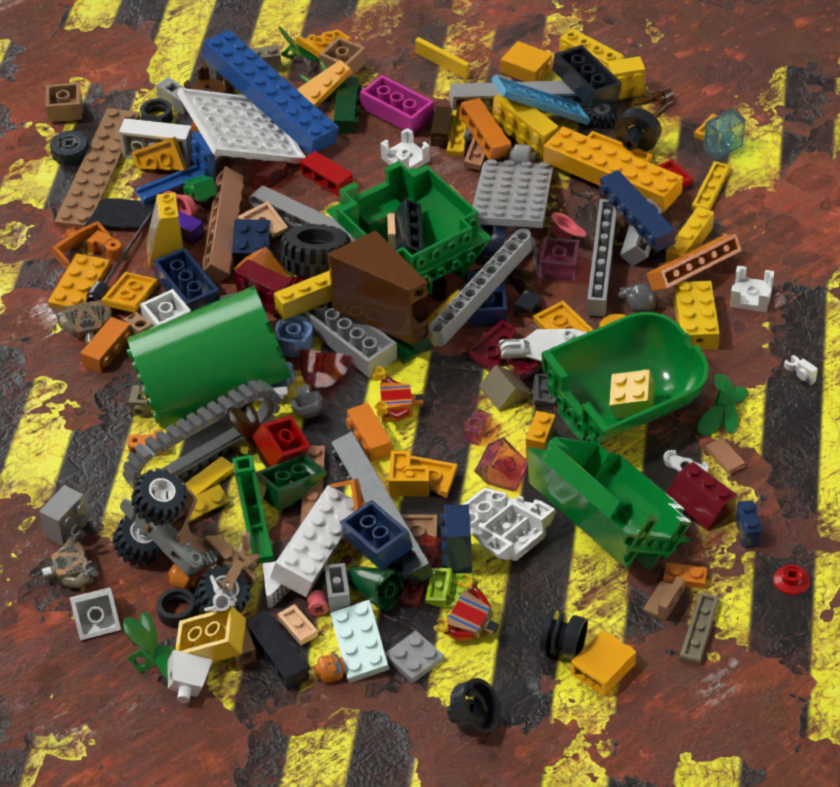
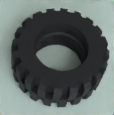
M326 224L295 226L293 229H288L282 236L281 263L293 275H300V277L304 278L315 277L329 271L328 253L349 244L351 239L346 232L340 228L337 229L335 226H327Z

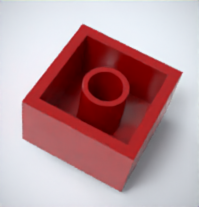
M292 415L262 424L252 436L270 466L302 453L306 454L311 448Z

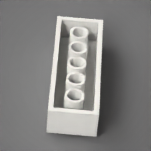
M328 485L275 562L270 578L307 597L324 571V565H328L341 542L345 539L340 521L354 512L353 498Z

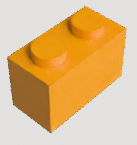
M536 411L526 436V454L527 447L547 449V445L552 440L555 432V414Z

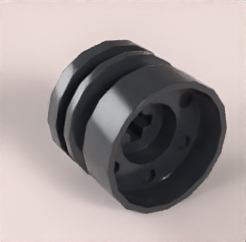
M552 609L542 628L541 652L548 653L550 650L551 655H556L560 647H562V658L573 660L583 650L588 630V618L572 615L567 623L566 612H561L559 615L558 610Z

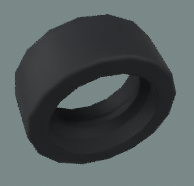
M155 98L141 105V119L143 115L150 116L149 114L152 112L163 111L165 112L164 114L154 117L163 118L164 123L172 122V106L167 100Z
M171 588L163 592L157 600V613L160 621L168 627L179 628L181 620L195 617L197 607L193 594L183 588ZM181 601L189 605L184 612L179 614H170L165 611V608L173 602Z

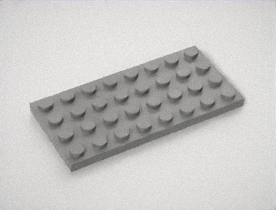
M494 159L484 161L473 202V207L478 211V224L543 228L553 165L547 162L535 164L528 161L514 164L512 160L497 162Z

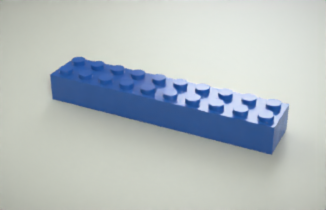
M227 30L203 41L201 57L307 153L318 152L336 143L339 127L234 33Z

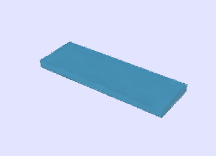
M494 75L492 78V82L504 98L586 125L590 122V118L577 102Z

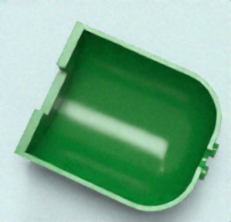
M638 312L627 315L545 350L541 354L543 372H547V377L550 381L546 384L551 397L555 396L557 410L563 421L580 441L598 444L688 405L700 394L708 376V362L701 348L698 345L692 346L690 344L692 343L690 335L677 322L665 315L654 312ZM650 370L655 382L654 406L630 417L615 419L609 405L612 374Z

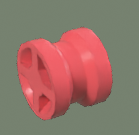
M316 590L308 594L307 602L311 615L322 616L329 611L326 592Z

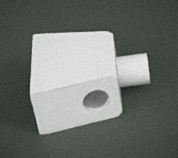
M177 650L172 651L168 659V689L178 693L177 700L179 702L188 703L190 696H198L205 682L212 659Z

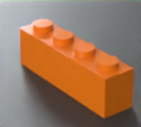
M480 98L461 102L459 116L487 158L496 160L508 157L511 142L503 133L502 128L498 126L494 116L488 111L487 106Z

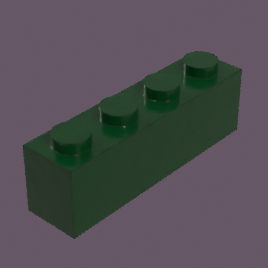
M347 77L337 87L333 122L339 127L338 134H355V127L359 126V117L357 116H360V106L358 105H361L359 94L362 91L359 77Z

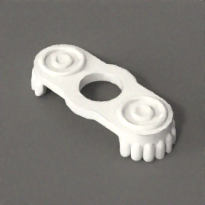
M668 450L664 454L665 465L678 472L682 470L680 467L682 463L690 464L694 462L690 458L676 455L675 450ZM703 462L702 465L696 463L698 466H700L702 469L708 472L709 466L707 463Z

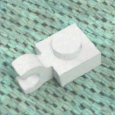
M792 355V363L787 360L784 362L785 369L797 371L796 375L809 385L816 382L818 368L805 359L799 360L798 357Z

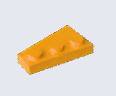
M340 30L323 32L320 36L311 34L308 38L297 37L295 43L319 58V54L337 37L348 41L351 40V37Z
M176 136L131 152L137 169L187 170Z
M411 456L410 466H430L429 490L448 498L457 472V464Z

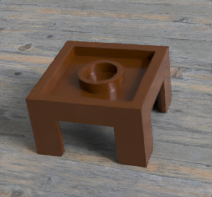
M200 65L197 69L198 81L192 87L189 80H186L183 84L186 89L226 94L232 90L231 83L223 76V82L210 78L209 68L204 65Z

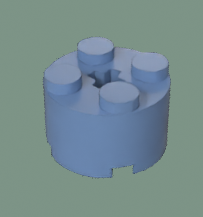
M299 315L277 322L275 337L283 356L306 358L314 346L312 324L305 317Z

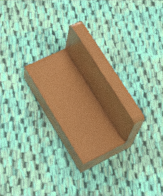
M677 576L672 584L661 581L644 606V612L665 621L684 593L685 579Z

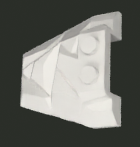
M483 488L464 503L469 504L471 533L482 547L499 559H511L513 561H517L545 538V528L551 524L556 514L555 509L539 500H534V503L526 502L524 497L517 496V499L507 497V493Z

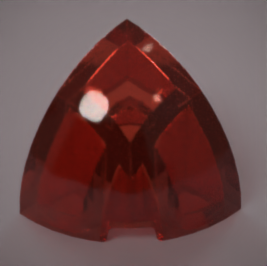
M300 349L299 364L301 375L304 381L311 387H328L344 376L352 356Z

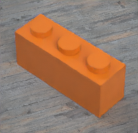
M111 317L80 352L82 365L102 373L128 343L127 338L132 336L130 324Z
M369 403L348 409L347 418L345 419L347 428L349 430L352 429L354 436L361 444V448L369 460L373 462L391 455L392 441Z

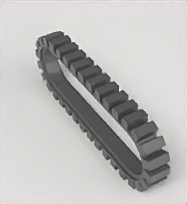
M255 380L249 381L247 387L244 384L238 387V393L233 389L227 393L228 398L224 395L217 398L218 404L212 401L207 404V410L204 407L198 409L197 416L192 412L187 415V421L183 418L176 421L177 427H174L173 424L166 427L167 433L160 430L155 433L156 439L152 436L146 438V444L143 446L139 443L135 447L137 452H130L127 456L129 461L124 462L123 469L125 471L123 472V477L125 481L134 489L138 479L141 477L144 466L152 458L229 415V411L233 407L240 409L258 398H263L261 407L257 411L260 426L275 420L276 417L273 414L279 413V404L281 403L278 393L262 380L257 382ZM233 427L161 468V471L169 468L177 474V477L180 476L183 479L189 476L188 470L194 473L199 470V464L202 467L208 465L209 458L212 461L219 458L218 453L222 455L229 453L228 447L231 448L245 437L239 434Z

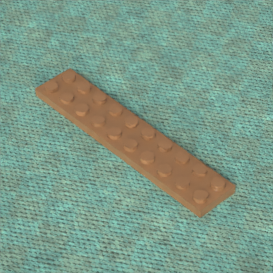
M107 108L54 221L55 227L70 229L74 227L78 230L85 227L91 215L102 199H104L123 157L119 137L124 119L139 120L140 112Z

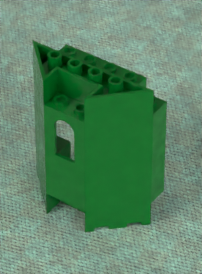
M397 161L384 168V182L360 194L358 185L353 182L339 189L340 203L325 210L355 240L373 231H377L388 242V213L395 214V211L405 198L421 204L424 249L413 255L404 247L396 251L427 281V293L431 295L432 281L453 271L463 279L491 239V236L478 225V211L427 165L419 169L415 167L408 169L400 161Z
M553 437L548 443L546 450L527 447L529 483L626 569L635 558L649 571L655 567L658 559L661 557L666 559L676 551L675 547L681 542L686 544L691 540L684 534L691 524V521L682 515L685 509L620 454L610 453L598 443Z

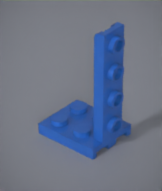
M198 131L192 133L191 141L193 150L191 158L194 165L188 167L185 171H178L138 187L136 195L143 204L156 200L157 194H163L165 191L176 192L183 189V186H185L184 180L200 175L212 177L214 183H216L215 155Z

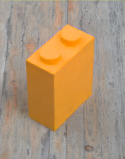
M519 41L501 58V73L525 82L542 80L544 75L553 66L552 53Z
M602 630L571 661V675L605 696L635 665L636 651L631 646L617 640L615 636Z

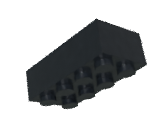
M583 45L555 53L552 70L591 109L619 99L622 83Z

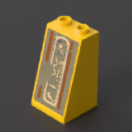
M175 192L157 194L146 241L149 269L154 268V260L183 248Z

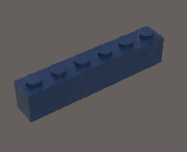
M619 170L600 177V193L607 197L610 204L618 209L619 214L627 219L629 225L637 230L639 236H642L650 247L652 246L658 252L676 244L675 229Z

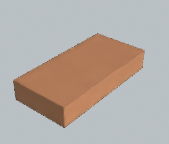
M723 438L706 445V451L728 475L745 467V462Z

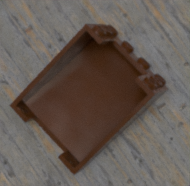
M373 231L328 253L332 308L411 345L429 336V323L425 321L419 324L412 316V303L428 296L427 281L377 231ZM419 288H422L421 292L418 295H415V292Z

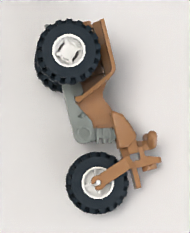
M156 468L155 471L151 469L147 473H143L132 492L131 502L125 498L120 505V509L125 514V517L120 520L113 537L114 551H118L117 556L119 558L123 557L125 563L129 561L131 562L130 565L135 566V564H138L141 567L145 563L148 566L152 561L155 562L163 551L189 577L195 576L202 568L206 570L208 567L210 569L202 576L194 594V599H197L195 602L196 607L200 606L199 612L201 614L210 613L205 612L204 608L214 605L213 597L216 591L210 579V576L213 575L221 592L226 593L230 600L233 598L237 599L233 607L241 614L250 598L251 593L249 591L257 580V577L252 572L258 567L257 562L260 558L258 554L246 557L250 550V533H242V546L237 551L233 549L232 545L214 535L206 536L204 540L193 535L189 530L188 521L197 504V497L183 483V480L178 478L177 474L169 468L164 469V471Z

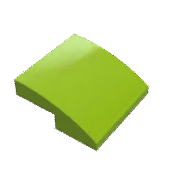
M431 568L434 576L429 578L426 603L453 610L463 590L467 591V588L459 587L458 581H462L466 585L467 580L463 575H469L472 578L473 584V573H453L452 568Z

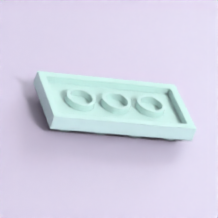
M370 600L330 613L349 683L389 670Z

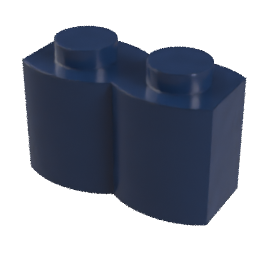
M752 500L740 501L737 503L735 519L736 528L740 532V543L744 548L759 547L762 525L757 517V506Z

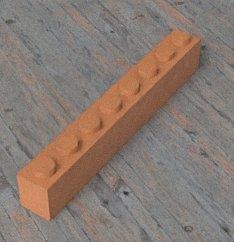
M225 167L216 178L215 188L217 195L213 197L202 269L208 277L219 284L224 279H227L231 273L234 219L238 218L240 212L241 191L244 187V176L228 167Z

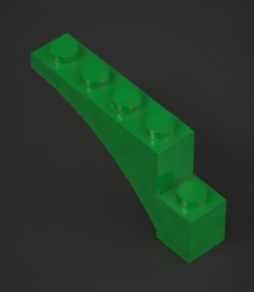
M252 455L232 458L246 532L250 533L251 554H258L260 556L257 564L274 561Z

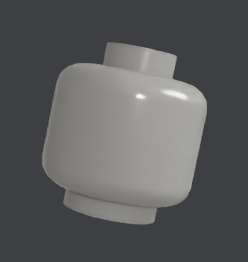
M515 144L514 147H511L509 160L514 161V164L528 161L534 162L535 152H532L530 145Z

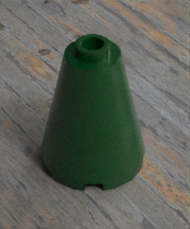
M353 566L347 571L348 585L367 600H370L377 608L389 610L399 601L400 596L398 593L400 589L403 590L404 586L401 573L390 569L380 570L379 568Z

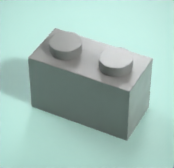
M345 563L324 565L329 612L332 613L349 607L350 595Z

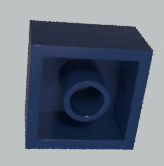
M234 219L232 254L235 261H242L246 256L264 247L271 251L273 233L271 220Z

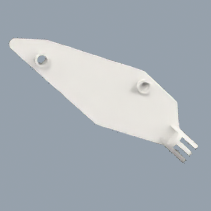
M537 329L525 339L500 340L501 356L503 359L528 357L542 362L541 354L543 351L587 332L577 329Z

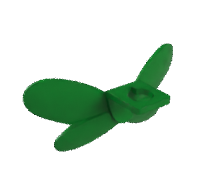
M278 26L281 34L290 44L281 53L282 57L293 59L297 55L320 63L319 58L296 44L281 26Z
M722 374L715 375L714 383L718 393L714 402L715 405L702 416L698 423L697 430L700 435L709 436L713 434L723 423L727 432L735 433L738 427L735 403L743 401L748 396L749 391L745 387L739 386L735 388L727 376Z
M148 612L141 614L140 622L131 617L126 618L123 622V630L126 636L135 645L142 648L129 655L127 659L139 672H143L157 664L160 672L168 681V659L176 648L158 645L156 626ZM136 657L145 658V665L139 664L136 661Z

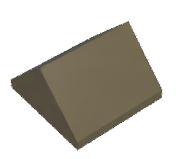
M498 365L492 368L479 385V388L498 411H502L532 397L530 391L512 370Z

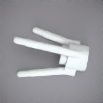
M211 575L210 579L216 591L213 597L214 605L204 608V611H225L230 606H234L237 599L233 598L230 600L226 593L221 592L214 576Z

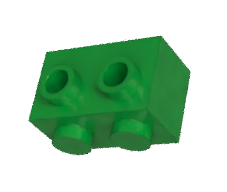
M200 175L184 180L185 186H183L185 195L190 196L195 201L205 202L210 200L209 197L217 195L212 177Z

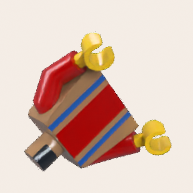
M463 575L467 580V584L465 585L462 581H458V585L461 588H467V591L463 590L447 620L445 618H438L436 620L441 623L442 628L436 625L434 630L436 632L444 631L445 635L457 642L470 641L472 639L479 640L484 631L494 635L498 630L499 623L491 620L493 614L489 601L484 593L475 584H472L471 576Z

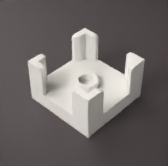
M408 128L401 132L402 142L389 149L388 140L381 142V158L389 165L400 161L408 169L413 167L417 169L430 161V146L423 142L422 149L414 143L413 132Z
M737 266L735 284L731 290L730 307L767 313L773 288L774 271L765 270L764 280L746 278L747 268Z

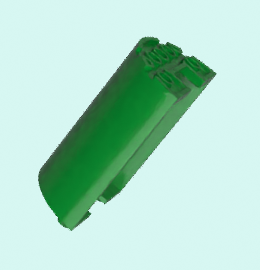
M254 286L127 338L130 347L127 352L131 361L134 360L132 366L135 373H139L137 376L141 385L145 386L142 390L146 399L150 398L148 401L152 411L155 410L153 413L154 419L157 424L161 423L163 429H166L171 424L173 426L176 425V421L182 418L186 421L187 415L192 412L197 416L198 409L204 407L207 410V404L212 401L218 404L217 398L223 395L228 398L227 393L233 389L238 393V387L242 384L247 387L249 381L255 380L257 382L262 380L271 386L292 377Z

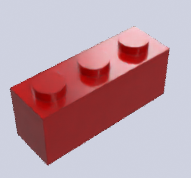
M316 151L300 161L301 175L340 197L339 189L353 183V174L349 170L344 169Z

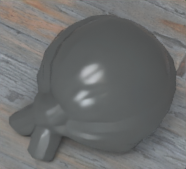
M644 283L628 288L621 287V292L618 293L619 298L627 297L629 307L634 313L650 312L657 305L655 290L653 291L651 286Z
M304 385L303 388L295 387L299 396L290 400L292 411L303 419L317 416L324 402L319 391L309 392L310 385Z

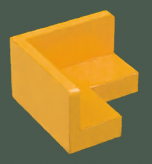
M391 451L389 471L390 496L428 497L430 494V466H410L411 451Z

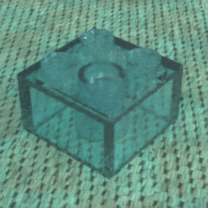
M731 108L705 122L703 149L714 158L719 159L744 145L746 119Z

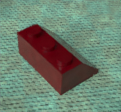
M694 462L679 471L666 492L685 509L683 511L684 514L706 531L712 529L736 510L737 494Z

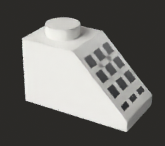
M275 562L263 563L268 608H272L290 590V588L270 578Z

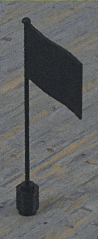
M102 199L85 226L98 221L103 227L139 230L104 282L96 281L86 295V302L101 300L110 290L107 283L152 217L156 200L143 204L139 200Z

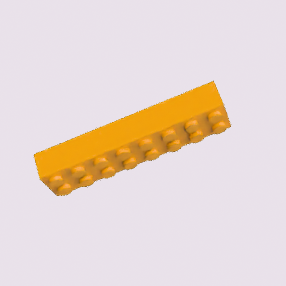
M562 126L543 145V162H547L599 186L600 177L619 170L646 200L651 198L660 206L662 213L682 193V176Z

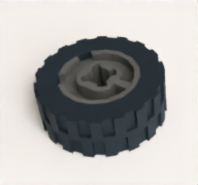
M74 130L58 133V135L51 139L50 143L53 160L58 164L68 166L82 162L89 148L85 134Z

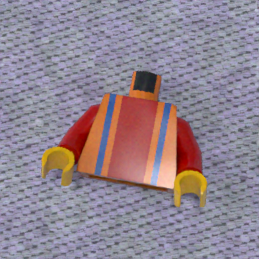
M377 366L374 369L373 380H381V401L377 402L375 409H377L376 414L382 416V422H400L405 418L412 417V406L423 405V394L411 395V385L397 382L388 375H385V370L381 366Z

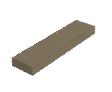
M699 592L679 661L700 666L719 604V596Z

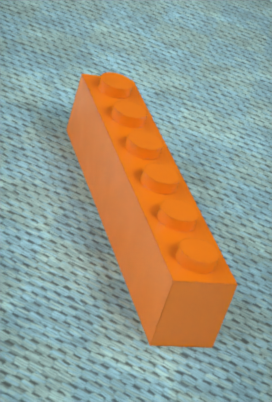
M737 235L721 236L646 273L651 289L653 291L667 289L742 251Z

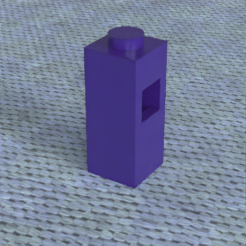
M178 210L182 240L194 245L204 236L203 222Z

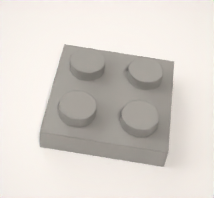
M414 631L385 653L387 661L411 683L416 682L444 661V655L417 631Z

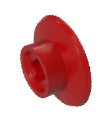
M787 565L775 572L773 583L782 593L798 595L809 588L810 577L799 566Z

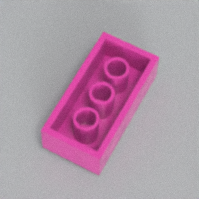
M383 75L360 91L362 109L402 130L408 128L414 134L434 118V101Z

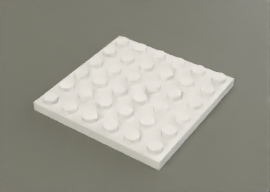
M179 88L177 92L179 98L214 155L259 159L262 161L269 160L279 163L288 162L292 164H300V161L305 158L298 144L247 97Z

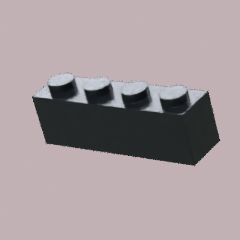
M406 198L395 211L396 250L404 247L413 255L424 249L421 204Z
M265 610L246 620L245 625L248 628L254 646L287 691L309 680L308 670H310V666L307 660L300 657L298 648L295 644L291 645L287 633L284 630H280L274 616L271 617Z

